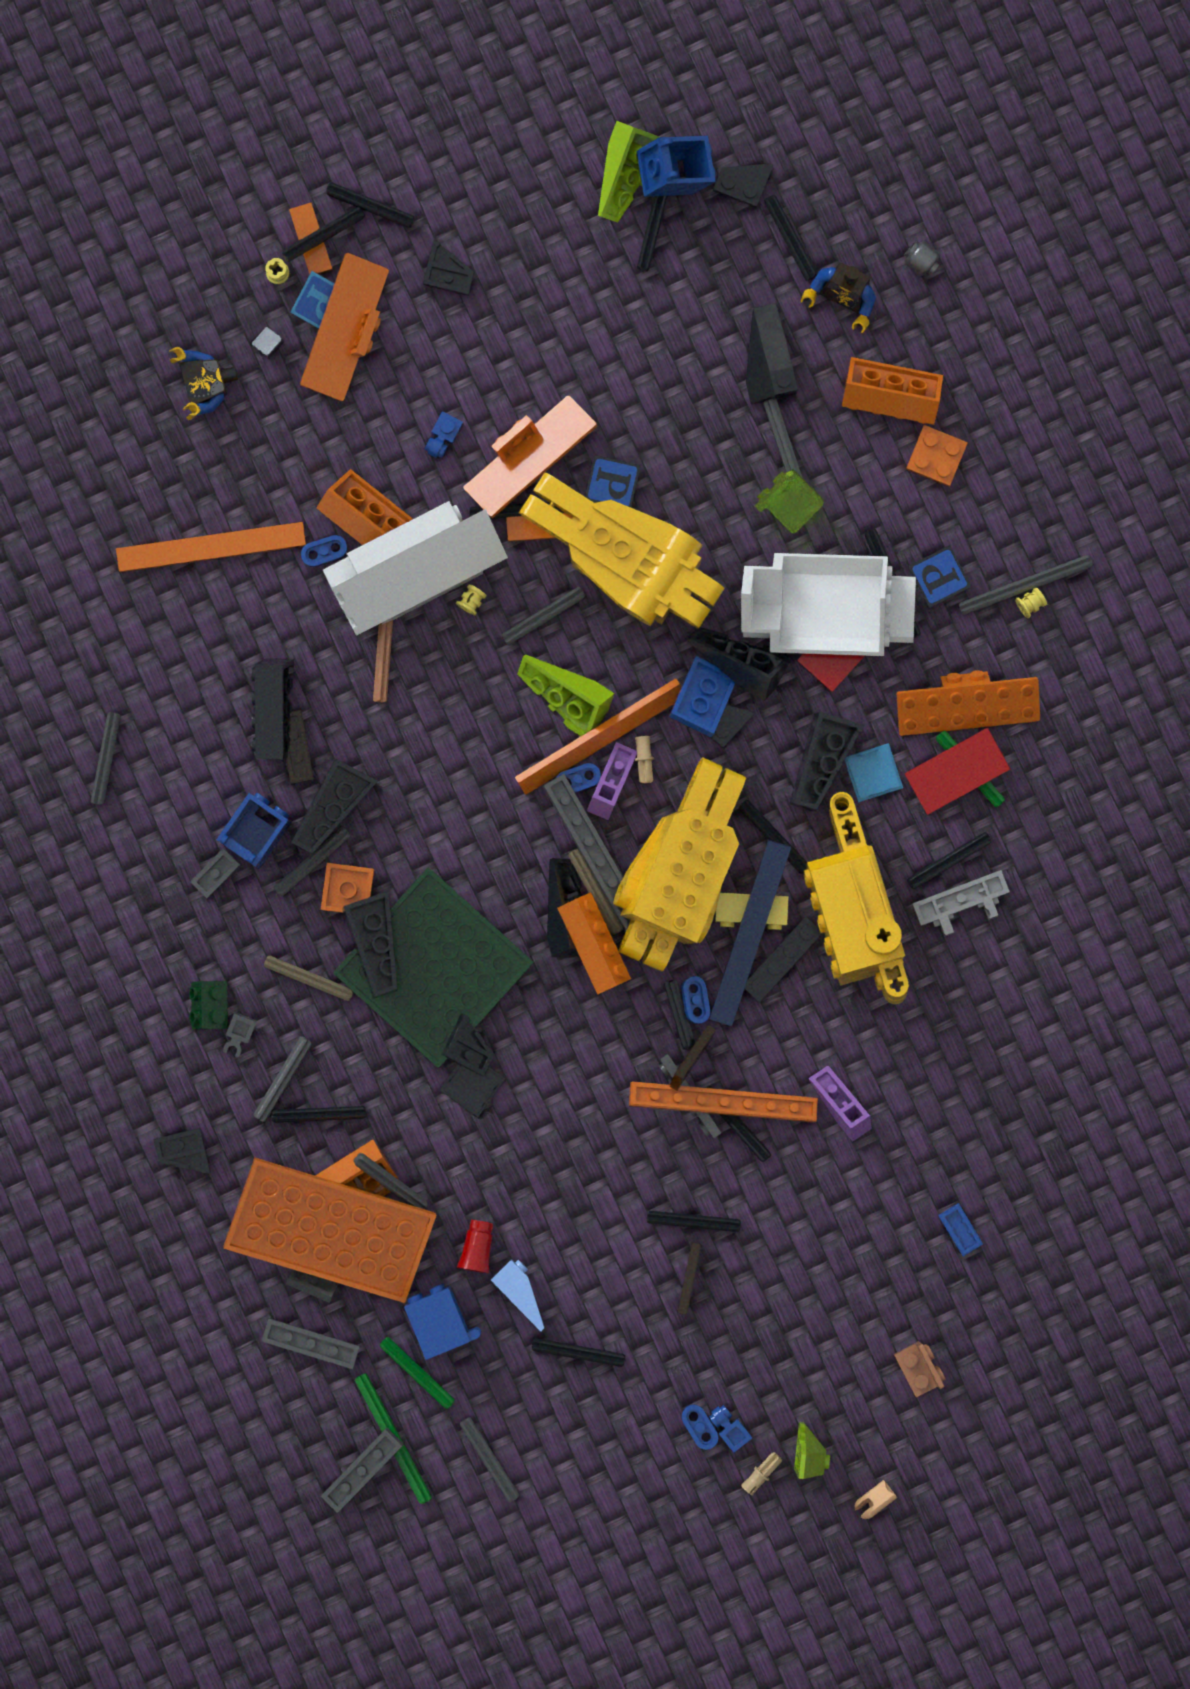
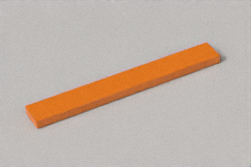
M303 522L116 548L118 568L121 573L303 547L306 545Z
M678 680L670 681L517 775L515 779L524 794L527 795L556 777L559 773L566 771L672 706L681 689Z
M630 1082L629 1106L817 1122L818 1098L680 1086L678 1091L670 1087L671 1085Z

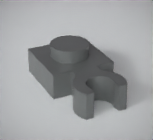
M234 1012L226 1032V1036L231 1037V1040L224 1044L223 1052L226 1053L230 1046H235L237 1048L235 1057H239L242 1050L240 1043L242 1041L248 1044L257 1020Z

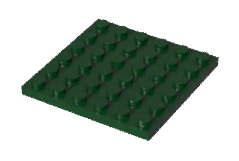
M428 867L390 909L397 990L372 998L356 948L337 967L333 974L434 1065L440 1068L448 1059L441 1054L460 1014L467 1015L470 1018L469 1022L475 1029L534 962Z

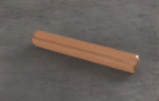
M393 620L383 625L380 623L378 627L373 701L378 703H385L387 701Z

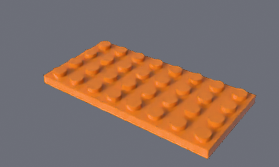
M254 1157L223 1247L233 1252L405 1303L437 1215L435 1212Z

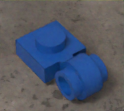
M442 411L431 431L437 437L435 439L431 437L425 447L428 454L434 458H442L448 448L444 444L445 441L453 444L463 422Z
M725 1405L718 1406L711 1411L712 1414L709 1418L717 1428L724 1426L719 1435L733 1453L752 1439V1436L738 1418L730 1423L732 1414Z

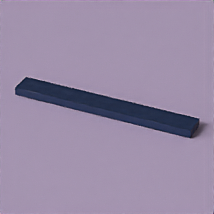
M769 839L767 841L709 1017L710 1020L729 1026L733 1025L791 846Z

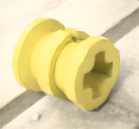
M273 258L267 262L266 276L268 280L274 284H282L288 279L289 269L282 259ZM277 266H280L282 272L274 275L272 269L276 270Z
M469 584L467 586L468 591L464 592L461 596L463 599L457 601L456 604L467 613L476 616V607L479 608L482 603L480 601L485 599L487 595Z
M1034 588L1032 593L1023 595V599L1018 597L1015 600L1018 608L1026 618L1031 617V612L1036 613L1039 611V607L1047 605L1045 597L1038 588Z

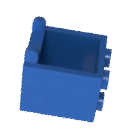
M708 136L659 137L637 150L644 197L693 195L716 182V172L711 157L712 148L709 144ZM677 161H683L686 178L680 179Z
M256 792L254 796L248 793L216 840L260 869L292 822L288 820L290 815L277 806L273 810L268 806L270 801ZM259 807L279 819L274 827L255 815Z
M444 1284L431 1288L429 1290L431 1294L424 1297L422 1293L408 1298V1303L404 1306L426 1360L475 1340L481 1334L479 1327L468 1330L451 1287H445Z

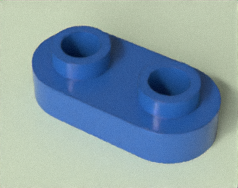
M329 536L306 544L302 548L301 558L309 567L324 565L343 558L347 553V543L341 536ZM334 544H338L340 546V550L338 552H333L331 550ZM313 551L318 553L317 558L314 560L309 558V554Z
M591 763L577 766L557 775L559 777L564 774L566 778L570 779L571 787L575 793L595 786L601 778L599 768ZM586 771L593 772L594 777L591 780L585 778L584 774Z
M689 977L681 985L685 1016L693 1024L704 1023L710 1016L706 984L700 977ZM691 984L696 987L694 993H691L689 990ZM694 1008H698L700 1011L698 1017L693 1014Z
M696 1404L685 1407L682 1412V1421L696 1445L704 1450L713 1448L718 1442V1434L703 1408ZM696 1412L698 1414L697 1420H690L689 1414ZM705 1432L711 1435L708 1441H703L701 1438Z

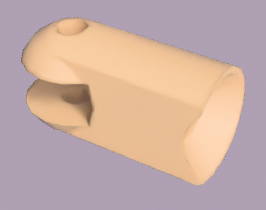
M882 1480L856 1501L855 1510H859L869 1503L870 1508L861 1515V1518L870 1519L893 1502L897 1496L888 1484Z

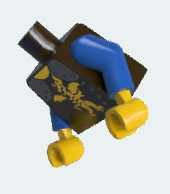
M839 263L835 268L821 269L811 283V289L804 291L801 303L804 298H810L809 307H812L817 298L816 293L819 292L820 295L857 314L860 313L861 315L853 322L852 329L854 330L858 324H861L863 327L861 333H863L869 326L867 316H870L876 300V295L870 286L869 276L860 272L858 268L844 263Z
M180 347L169 350V352H175L177 358L170 359L171 363L182 361L179 364L190 402L183 410L189 409L192 412L186 418L191 420L196 415L213 412L224 401V396L227 395L225 383L238 380L235 367L221 370L218 359H214L211 355L198 351L183 350Z

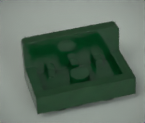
M227 981L192 982L189 990L191 1000L189 1020L192 1024V1029H228Z

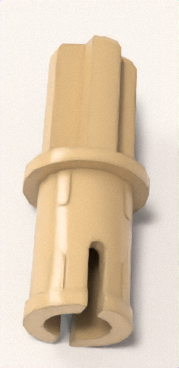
M650 736L635 737L637 749L635 761H638L639 782L642 784L653 782L652 760H654V757H651Z
M775 1452L771 1453L759 1467H754L755 1471L741 1484L742 1488L753 1496L765 1481H769L768 1476L782 1462L781 1457Z

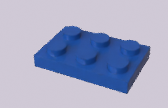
M695 656L669 717L712 737L735 682L714 664Z

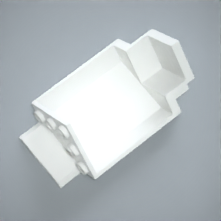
M448 501L348 552V557L323 569V572L357 636L380 623L383 625L391 620H395L482 575L483 570L508 557L486 509L462 520L458 507L456 505L451 506Z
M774 553L773 567L744 566L741 591V631L743 632V637L770 638V652L884 656V648L889 647V642L913 643L916 577L892 576V566H888V557Z

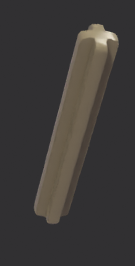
M578 849L573 850L569 853V858L588 893H592L607 928L612 935L623 930L621 923Z
M267 956L264 962L265 968L346 1001H350L354 992L350 988L275 957Z

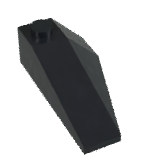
M776 303L755 307L752 311L746 386L751 405L771 398L779 399L797 395L798 391Z
M699 627L688 638V642L744 691L764 701L776 689L792 656L786 653L770 652V646L763 645V648L750 645V640L742 639L741 642L731 640L727 634Z
M552 858L549 861L547 937L551 957L572 958L579 956L558 911V907L582 896L580 892L581 883L570 859Z

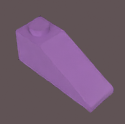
M616 742L587 809L588 812L609 820L637 755L636 750Z
M826 1066L809 1078V1081L838 1125L852 1142L872 1129L870 1115L829 1066Z

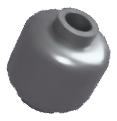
M915 241L904 254L906 266L918 276H923L926 273L931 275L939 266L937 263L939 253L926 241L920 243Z

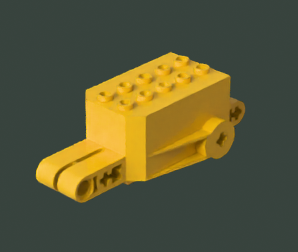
M548 473L543 474L533 491L550 504L548 505L530 494L519 511V514L568 545L572 567L587 576L620 608L649 626L652 625L654 620L662 625L668 614L672 612L692 626L699 628L711 610L691 597V594L706 604L714 606L725 589L721 584L698 570L701 557L697 554L702 548V544L686 532L672 524L613 500L594 503ZM554 506L557 507L558 509H560V510L563 511L564 513H566V514H568L569 516H571L572 519H570L569 517L565 516L564 514H562L561 512H559L558 510H556V509L553 508V507H554Z
M704 757L700 759L678 811L661 818L627 869L613 901L614 905L623 909L620 916L631 920L620 944L619 953L637 961L643 956V964L661 972L666 968L677 941L683 944L701 943L705 938L717 909L722 883L739 846L734 829L727 826L742 791L746 777L728 768H725L721 774L722 766Z
M838 792L831 798L829 816L840 853L807 862V870H804L805 875H803L807 889L811 888L812 891L810 893V900L813 910H817L819 914L817 916V923L820 933L825 934L824 947L827 956L831 955L832 958L830 966L834 979L838 978L841 986L875 976L876 988L878 991L882 990L885 1000L891 1004H900L906 999L909 987L903 966L905 953L901 943V929L894 920L873 847L866 844L854 801L848 793ZM843 806L846 810L839 811L836 807ZM844 829H848L849 832H852L850 840H848V831ZM897 979L895 986L897 989H900V992L892 989L893 980Z

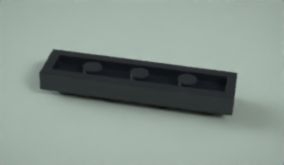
M805 917L747 980L745 990L760 1002L821 936L822 933H820L819 928Z

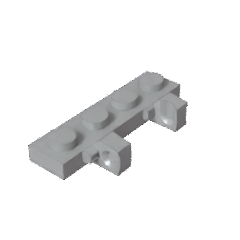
M1000 870L915 902L912 906L920 926L933 922L935 927H941L945 937L954 934L949 920L954 918L953 914L977 905L978 908L984 907L988 920L998 917L995 904L999 903L998 897L1008 894L1010 891Z

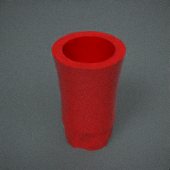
M479 1220L470 1221L462 1254L456 1268L489 1274L490 1249L493 1237L491 1235L492 1223Z

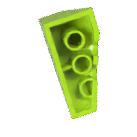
M616 121L608 143L598 216L618 223L633 201V194L639 185L642 186L637 150L659 138V136Z
M528 655L523 656L517 673L537 695L541 694L548 701V707L552 712L556 710L564 718L565 721L563 723L579 736L599 726L609 711L615 694L594 680Z
M799 1422L794 1470L799 1479L824 1475V1469H829L830 1455H826V1449L804 1422Z

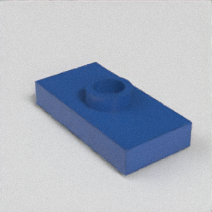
M959 1203L938 1215L962 1256L983 1245Z

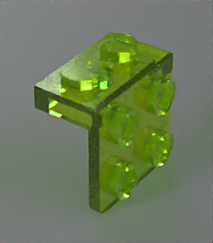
M792 469L786 474L782 471L773 480L775 485L770 490L765 488L757 496L759 501L755 507L760 512L768 509L791 533H796L824 505V499Z

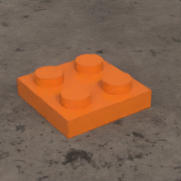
M924 425L906 470L950 487L968 442Z
M327 863L321 910L343 913V906L371 897L374 869Z

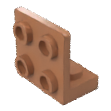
M918 1341L894 1354L915 1397L936 1387L939 1389L944 1388L942 1382L946 1379L940 1367H934L931 1360L935 1359L927 1344L923 1345Z

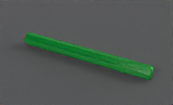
M366 1373L358 1376L355 1382L381 1432L388 1428L403 1443L369 1376ZM403 1445L394 1456L418 1502L424 1504L431 1500L432 1496L406 1446Z

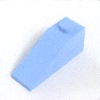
M511 1259L491 1281L542 1331L544 1329L543 1320L529 1276L525 1273L528 1269L520 1260L514 1262Z

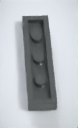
M667 1054L660 1059L662 1064L659 1065V1068L666 1078L670 1075L673 1078L678 1068ZM684 1080L681 1086H689V1084ZM690 1112L693 1117L698 1115L702 1121L699 1126L706 1137L711 1134L715 1138L721 1134V1131L708 1113Z
M268 1318L262 1342L350 1369L354 1368L360 1348L359 1345Z
M386 1428L321 1497L338 1513L404 1444Z

